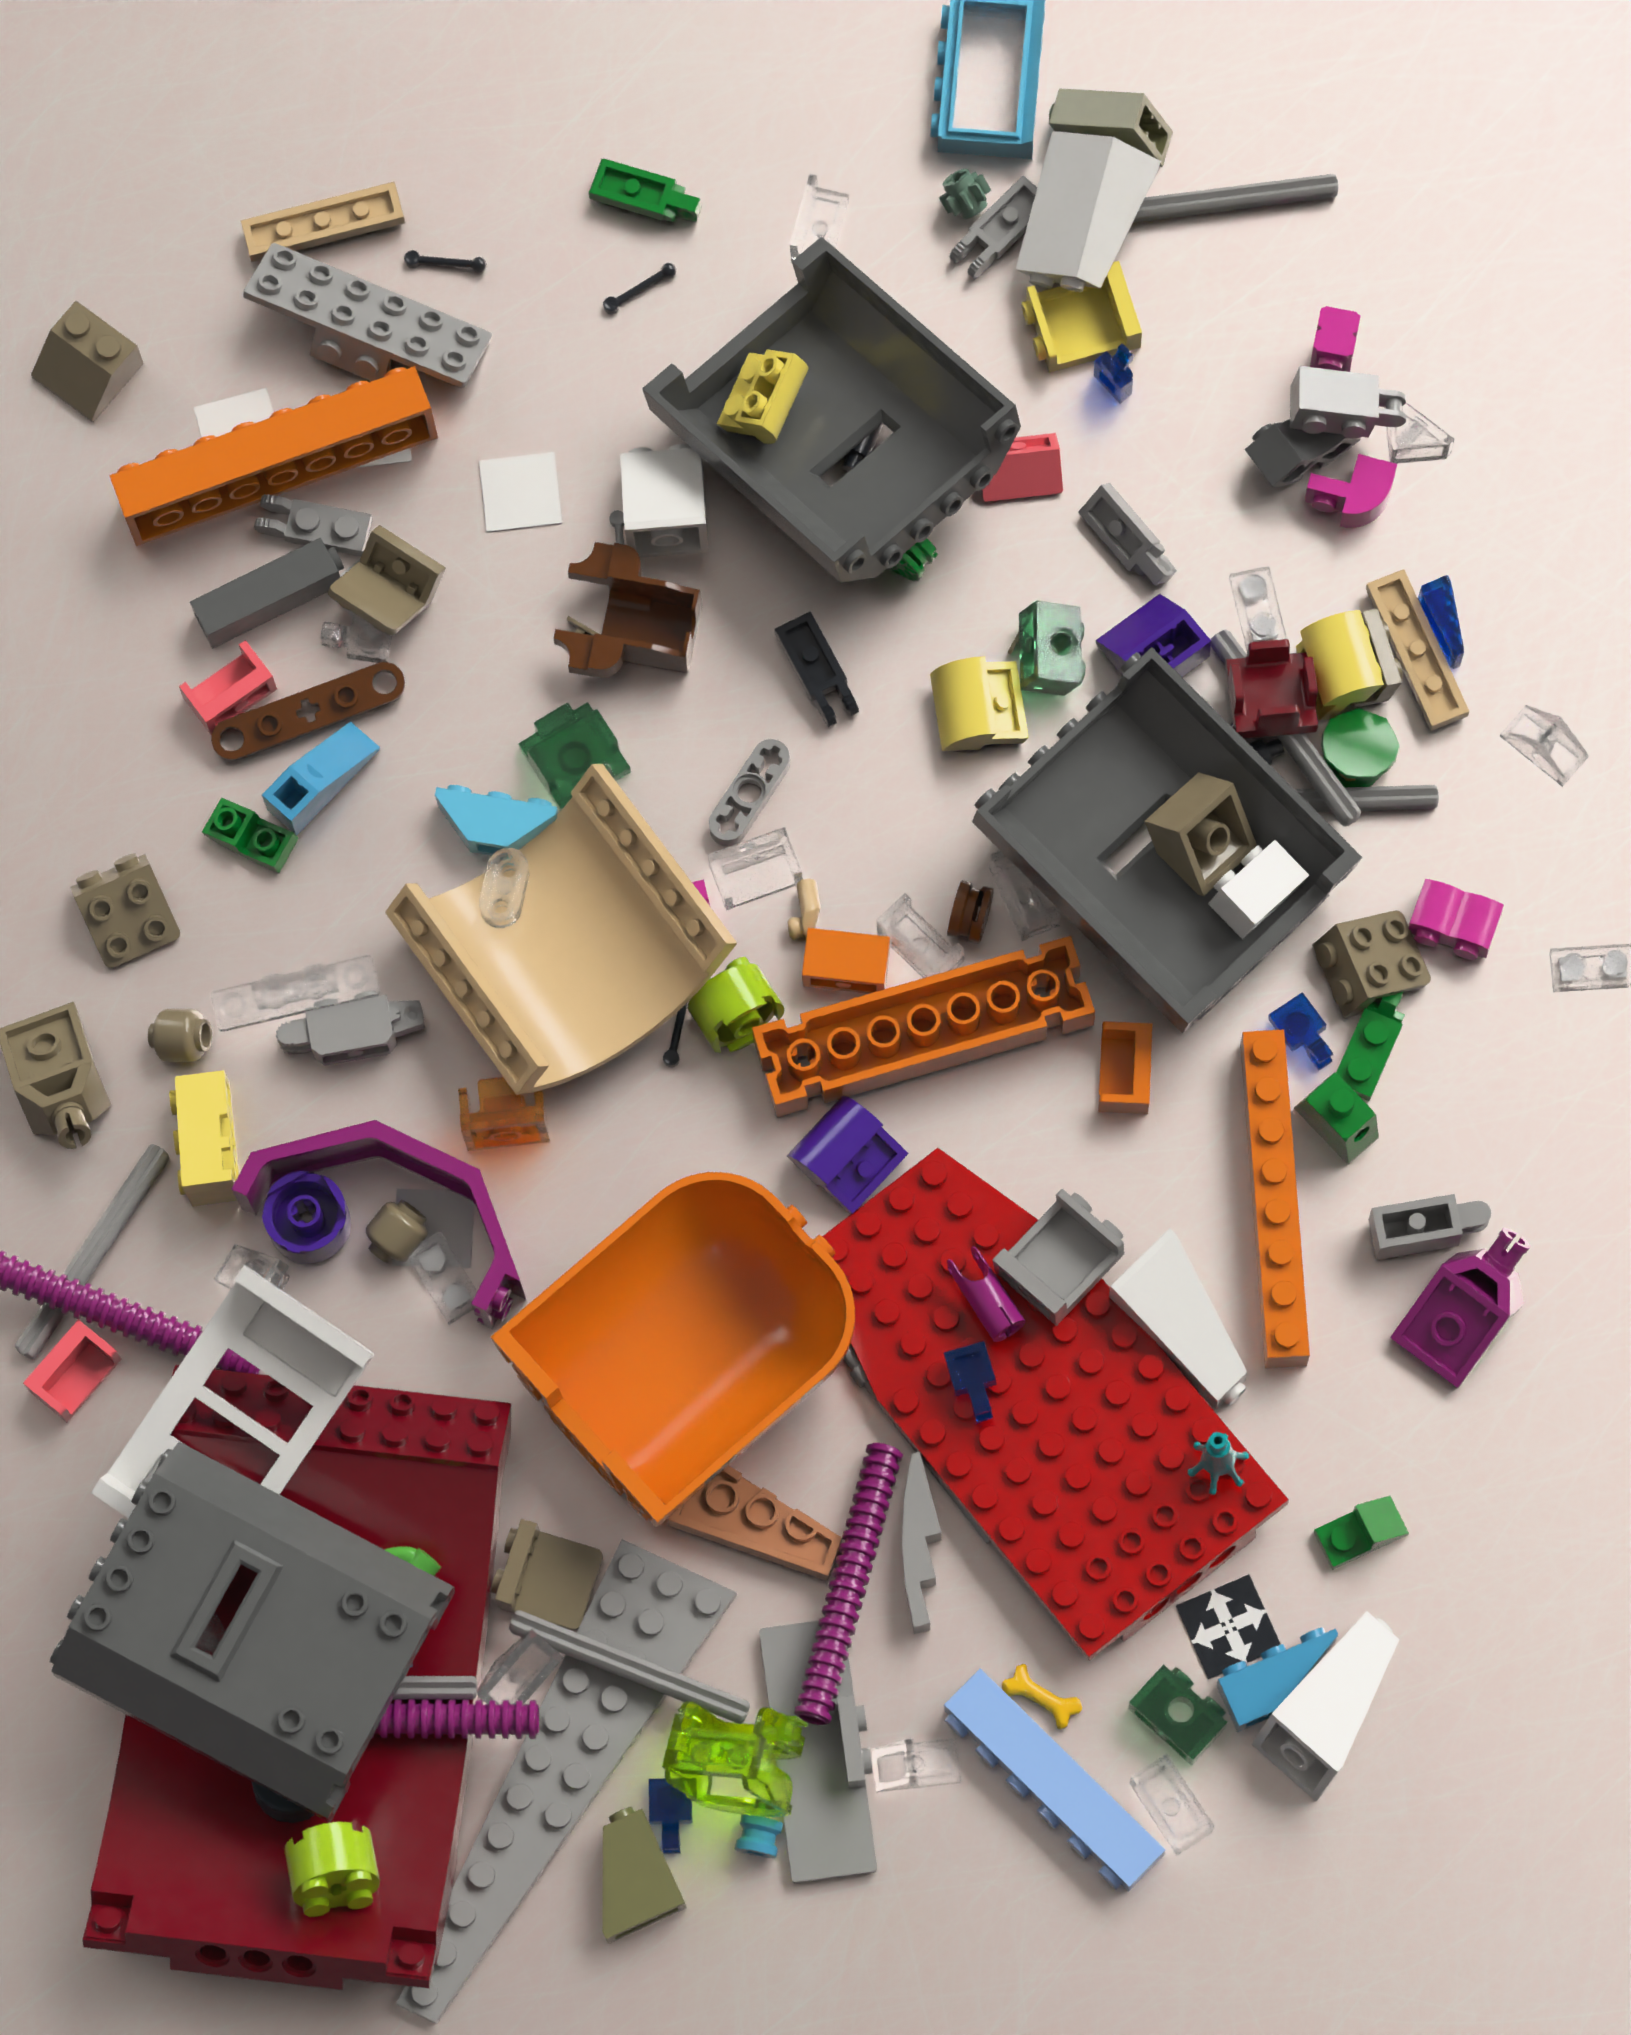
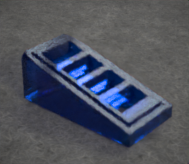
M1445 575L1421 585L1418 600L1450 667L1455 669L1461 666L1464 656V644L1452 582L1449 575Z

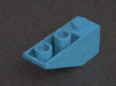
M350 721L290 765L262 794L267 810L297 836L380 750V747Z
M1323 1627L1317 1628L1300 1637L1301 1644L1287 1650L1284 1644L1277 1645L1261 1653L1263 1660L1247 1666L1245 1661H1241L1222 1670L1224 1677L1218 1679L1216 1686L1237 1733L1269 1719L1277 1707L1316 1667L1336 1642L1338 1637L1336 1629L1325 1633Z

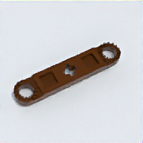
M379 662L221 721L212 732V746L217 755L224 760L230 761L240 760L255 753L268 750L367 713L378 707L393 703L404 692V675L400 668L393 663ZM380 672L391 673L396 679L395 689L388 694H381L373 687L374 677ZM304 701H309L311 706L318 705L320 707V711L315 713L316 720L313 722H308L306 717L298 718L297 712L302 710L301 703ZM228 729L239 730L244 736L243 745L235 751L224 749L220 742L224 731Z

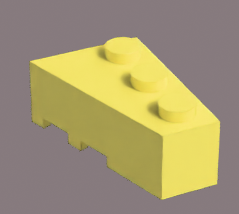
M224 1070L176 1076V1090L169 1091L172 1115H177L178 1130L173 1131L176 1155H180L181 1170L177 1171L180 1194H186L192 1207L237 1201L232 1191V1187L239 1175L229 1079Z

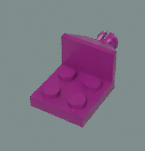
M1502 1228L1490 1249L1483 1248L1456 1253L1442 1264L1390 1337L1457 1388L1465 1381L1507 1321L1524 1304L1519 1273L1515 1271V1266L1522 1256L1528 1252L1530 1244L1521 1237L1508 1251V1246L1518 1234L1509 1228Z

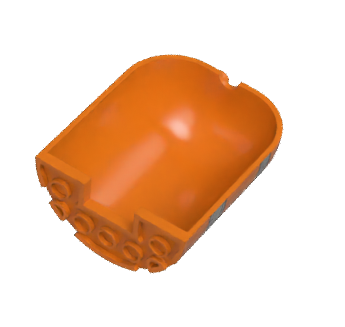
M699 1173L677 1180L665 1187L491 1336L493 1343L508 1364L512 1361L513 1365L511 1366L518 1374V1379L536 1401L543 1398L542 1402L545 1404L543 1407L549 1414L550 1419L619 1496L625 1493L627 1495L626 1500L631 1507L646 1521L649 1519L655 1527L662 1524L824 1383L845 1357L854 1332L855 1306L853 1294L845 1274L832 1258L836 1253L831 1245L821 1235L812 1239L802 1229L807 1224V1221L792 1204L786 1208L762 1185L732 1173Z

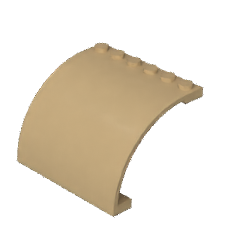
M591 764L571 791L573 797L557 814V819L507 859L473 880L431 898L425 895L417 883L405 884L385 911L388 918L516 1095L532 1093L566 1083L606 1064L641 1042L690 1001L737 945L736 940L603 764Z

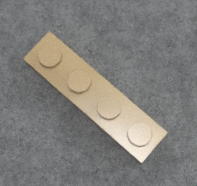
M395 181L240 220L251 262L262 260L272 243L298 251L405 223Z
M1402 569L1367 583L1366 591L1374 608H1378L1381 620L1385 621L1389 627L1390 643L1397 659L1400 661L1403 672L1430 731L1468 717L1470 711L1405 570Z

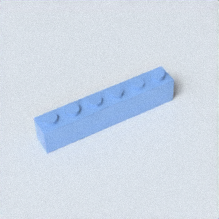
M981 1668L944 1704V1711L949 1715L945 1722L961 1738L968 1734L977 1742L979 1746L975 1749L976 1753L992 1768L999 1764L1010 1775L1006 1782L1022 1798L1029 1794L1041 1806L1036 1810L1038 1814L1054 1829L1060 1824L1071 1835L1067 1842L1084 1859L1091 1855L1103 1867L1098 1872L1113 1888L1117 1890L1122 1885L1129 1892L1165 1855V1849Z

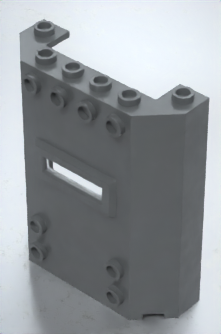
M821 236L792 261L798 284L686 379L683 372L671 363L644 386L642 390L649 410L832 576L840 583L878 577L887 568L894 567L899 563L903 554L914 544L928 538L933 528L944 518L958 512L963 502L974 492L988 486L993 476L998 472L1021 428L1016 405ZM767 349L795 353L809 368L780 434L773 444H765L752 435L725 431L717 425L724 405L729 398L748 354L764 355ZM882 423L893 432L831 487L820 478Z
M1151 647L1143 656L1138 652L1133 654L1120 668L1123 675L1117 687L1108 695L1103 691L1096 695L1085 708L1089 713L1079 722L1072 718L1057 733L1060 740L1050 749L1046 745L1042 746L1028 760L1031 767L1020 776L1015 772L999 787L997 792L992 788L985 792L974 804L978 810L974 815L972 823L1183 1034L1197 1019H1202L1306 920L1330 896L1329 893L1341 881L1347 878L1363 857ZM1198 772L1234 783L1256 844L1264 850L1276 840L1309 874L1301 886L1244 939L1208 904L1218 891L1213 887L1205 896L1198 895L1157 854L1152 841L1117 874L1103 862L1141 827L1150 815ZM1240 863L1232 871L1235 874L1239 873L1244 868L1243 864Z
M178 1442L173 1450H166L149 1482L143 1480L138 1486L131 1501L136 1506L128 1520L121 1518L110 1538V1541L115 1544L108 1557L100 1556L91 1570L88 1579L93 1581L89 1591L85 1597L78 1595L67 1615V1618L72 1621L68 1626L64 1639L60 1640L50 1658V1663L54 1664L51 1672L55 1677L330 1823L351 1785L349 1779L430 1629L435 1631L454 1596V1587ZM243 1565L258 1574L213 1656L197 1649L196 1645L239 1567Z

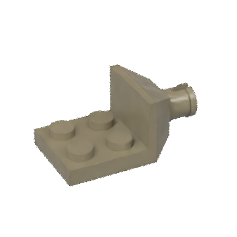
M71 1002L0 1028V1045L13 1089L33 1134H57L61 1146L67 1149H76L77 1146L73 1134L77 1133L81 1145L87 1144L91 1138V1130L87 1123L99 1117L111 1106V1103L96 1069L75 1003Z

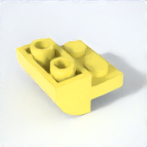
M769 349L766 350L764 355L749 353L724 405L717 425L728 432L755 436L765 444L775 443L809 370L808 365L795 353Z
M1360 610L1347 611L1325 617L1300 631L1302 641L1295 648L1297 653L1306 652L1308 657H1313L1318 688L1316 713L1319 721L1334 718L1350 703L1366 701L1384 685L1382 670L1378 662H1376L1370 643V633L1364 624Z
M985 656L971 657L949 662L930 673L942 751L980 750L985 744H1023L1029 738L1017 661L986 662Z

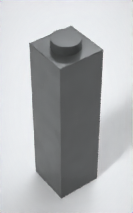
M320 537L190 601L198 623L213 649L327 593L331 584L340 578L339 571L344 569V566L335 548L332 547L327 550Z

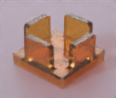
M504 1077L480 1079L477 1083L480 1110L476 1113H471L467 1088H458L460 1126L467 1151L550 1142L544 1090L534 1092L535 1106L526 1107L524 1096L521 1094L516 1095Z

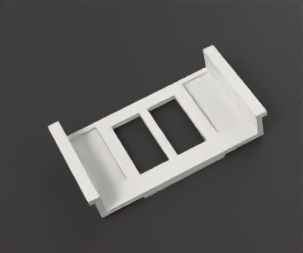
M244 1265L234 1279L236 1281L201 1335L108 1473L100 1478L91 1493L129 1519L136 1506L131 1503L135 1491L143 1480L148 1482L151 1480L166 1450H173L178 1442H180L170 1434L196 1397L280 1455L260 1484L280 1495L373 1358V1352ZM228 1348L313 1405L289 1443L204 1386Z

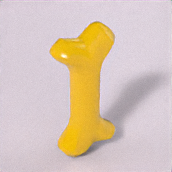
M1026 1664L1016 1666L1014 1676L1004 1680L1001 1685L1002 1690L1008 1696H1025L1049 1710L1056 1720L1058 1730L1066 1728L1070 1716L1079 1714L1082 1710L1079 1698H1061L1034 1683L1028 1675Z

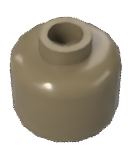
M164 1009L148 1028V1043L151 1048L155 1049L157 1056L162 1061L196 1062L211 1047L212 1027L208 1019H204V1016L198 1010Z
M402 1199L399 1203L387 1202L365 1229L368 1239L372 1242L368 1249L385 1263H388L391 1258L399 1262H406L428 1235L427 1228L424 1225L427 1221L426 1217L414 1206Z

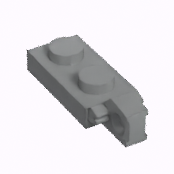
M1111 483L1101 485L1078 511L1128 571L1134 570L1140 576L1146 574L1154 585L1168 582L1176 573L1175 567L1167 556L1163 555L1166 550L1160 544L1161 541Z

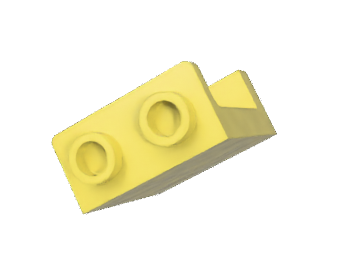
M1119 261L1113 262L1101 288L1084 286L1083 292H1076L1059 286L1037 292L1035 285L1027 287L1026 301L1021 302L1023 316L1027 326L1034 325L1037 337L1032 338L1035 354L1038 361L1045 360L1049 373L1141 348L1142 330Z

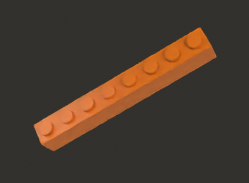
M1284 1029L1242 1032L1240 1050L1265 1369L1307 1366L1310 1351Z

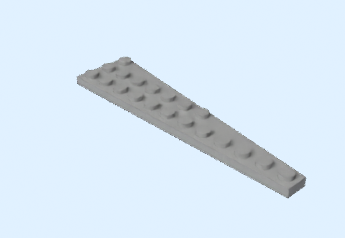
M622 1539L576 1633L681 1674L687 1668L705 1638H708L736 1598L737 1592ZM565 1655L539 1709V1734L536 1735V1739H530L529 1735H526L452 1888L437 1965H434L430 1989L405 1986L396 2003L398 2006L435 2024L438 2023L471 1976L475 1966L485 1956L492 1946L491 1944L506 1922L508 1923L522 1899L539 1879L543 1869L555 1852L560 1849L619 1765L623 1755L642 1732L644 1725L667 1695Z

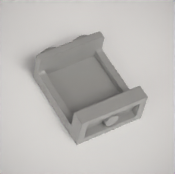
M1063 1189L1056 1194V1202L1009 1251L1003 1248L993 1259L994 1272L1056 1326L1125 1254L1124 1242L1121 1240L1124 1236L1121 1231L1110 1221L1104 1220L1101 1223L1090 1213L1092 1207L1079 1194L1073 1193L1070 1196Z

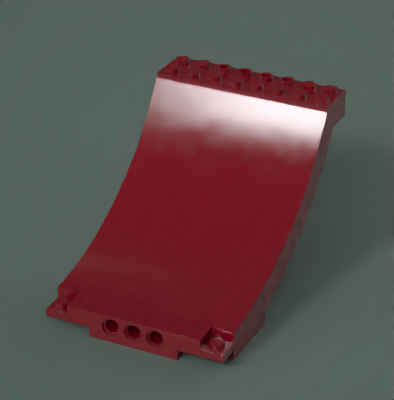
M175 1365V1366H174V1370H173L172 1376L174 1375V1373L176 1372V1370L178 1369V1367H179L180 1365ZM214 1369L204 1384L209 1390L287 1443H289L313 1407V1405L269 1375ZM354 1385L280 1495L383 1550L397 1546L421 1548L441 1566V1569L434 1577L453 1586L455 1594L435 1631L430 1629L413 1661V1667L409 1668L406 1676H474L477 1679L476 1698L441 1700L443 1704H448L449 1700H455L456 1704H462L463 1700H469V1704H475L476 1700L479 1699L503 1474L511 1440V1403ZM196 1397L170 1434L186 1446L258 1484L262 1483L280 1456ZM243 1565L239 1567L197 1643V1649L213 1656L258 1573ZM428 1699L429 1704H435L436 1699ZM401 1700V1701H402V1704H408V1701H409V1700ZM415 1700L416 1704H421L422 1700ZM125 1714L111 1798L90 1890L91 1908L82 1939L83 1947L170 1958V1970L337 1990H343L345 1979L430 1989L434 1965H437L457 1867V1844L474 1735L469 1734L468 1739H463L461 1734H456L454 1739H449L448 1734H442L441 1739H436L434 1734H429L427 1739H422L421 1734H415L414 1738H408L407 1734H402L401 1738H395L394 1734H388L387 1738H381L380 1734H375L374 1738H371L349 1779L351 1785L330 1823L349 1822L352 1823L353 1830L362 1832V1826L370 1830L380 1879L379 1888L372 1894L373 1903L365 1908L351 1909L345 1905L330 1908L324 1915L311 1917L306 1916L303 1907L296 1904L293 1900L285 1856V1845L291 1838H293V1844L303 1840L302 1831L329 1822L316 1815L308 1820L296 1823L275 1820L265 1814L256 1802L250 1780Z

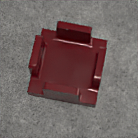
M1288 639L1251 642L1248 644L1246 657L1226 659L1225 669L1234 730L1243 739L1317 732L1316 701L1318 688L1313 657H1308L1306 652L1289 654L1290 643Z

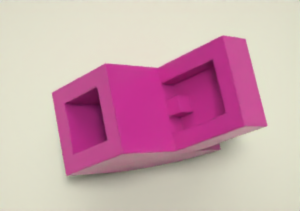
M1358 454L1350 483L1311 473L1305 502L1310 503L1313 508L1322 512L1341 511L1340 527L1357 528L1365 526L1376 520L1385 510L1398 464Z

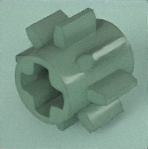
M961 169L944 180L945 194L941 195L939 199L948 214L952 212L954 216L960 214L963 219H968L979 214L987 207L988 203L985 194L989 193L991 188L983 174L978 175L976 172L971 174L968 169Z

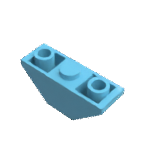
M449 785L447 789L436 787L435 791L438 808L472 853L508 858L557 819V807L552 806L551 802L540 798H529L525 802L512 800L510 795L496 791L488 792L487 795L472 793L469 788L460 785Z

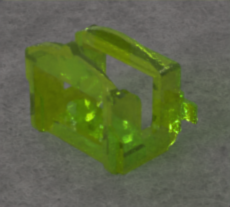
M692 1701L684 1702L681 1708L678 1709L679 1714L674 1716L662 1764L668 1784L686 1794L692 1801L706 1808L761 1817L791 1815L793 1807L790 1804L793 1791L791 1778L786 1772L773 1765L771 1759L800 1758L805 1743V1737L801 1735L802 1728L800 1726L807 1727L808 1723L799 1717L788 1716L769 1707H763L758 1711L755 1724L724 1722L697 1703ZM712 1776L742 1779L743 1788L759 1799L710 1795Z

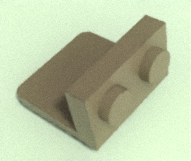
M379 525L372 530L360 561L331 584L328 595L343 608L352 611L372 624L375 629L388 635H395L431 604L446 567Z
M135 853L126 855L114 862V868L101 874L98 870L83 874L76 879L77 884L70 887L104 964L109 968L119 966L173 942L180 936V930L145 854L139 857Z
M1397 910L1335 924L1312 944L1317 961L1325 973L1333 998L1344 1018L1358 1015L1377 998L1423 988L1431 981V976L1404 915Z
M521 1519L518 1529L511 1528L506 1539L504 1552L508 1553L509 1557L505 1569L498 1568L492 1582L491 1593L496 1594L495 1601L498 1608L513 1613L521 1610L563 1628L577 1630L585 1616L603 1560L602 1552L588 1545L541 1532L537 1523Z

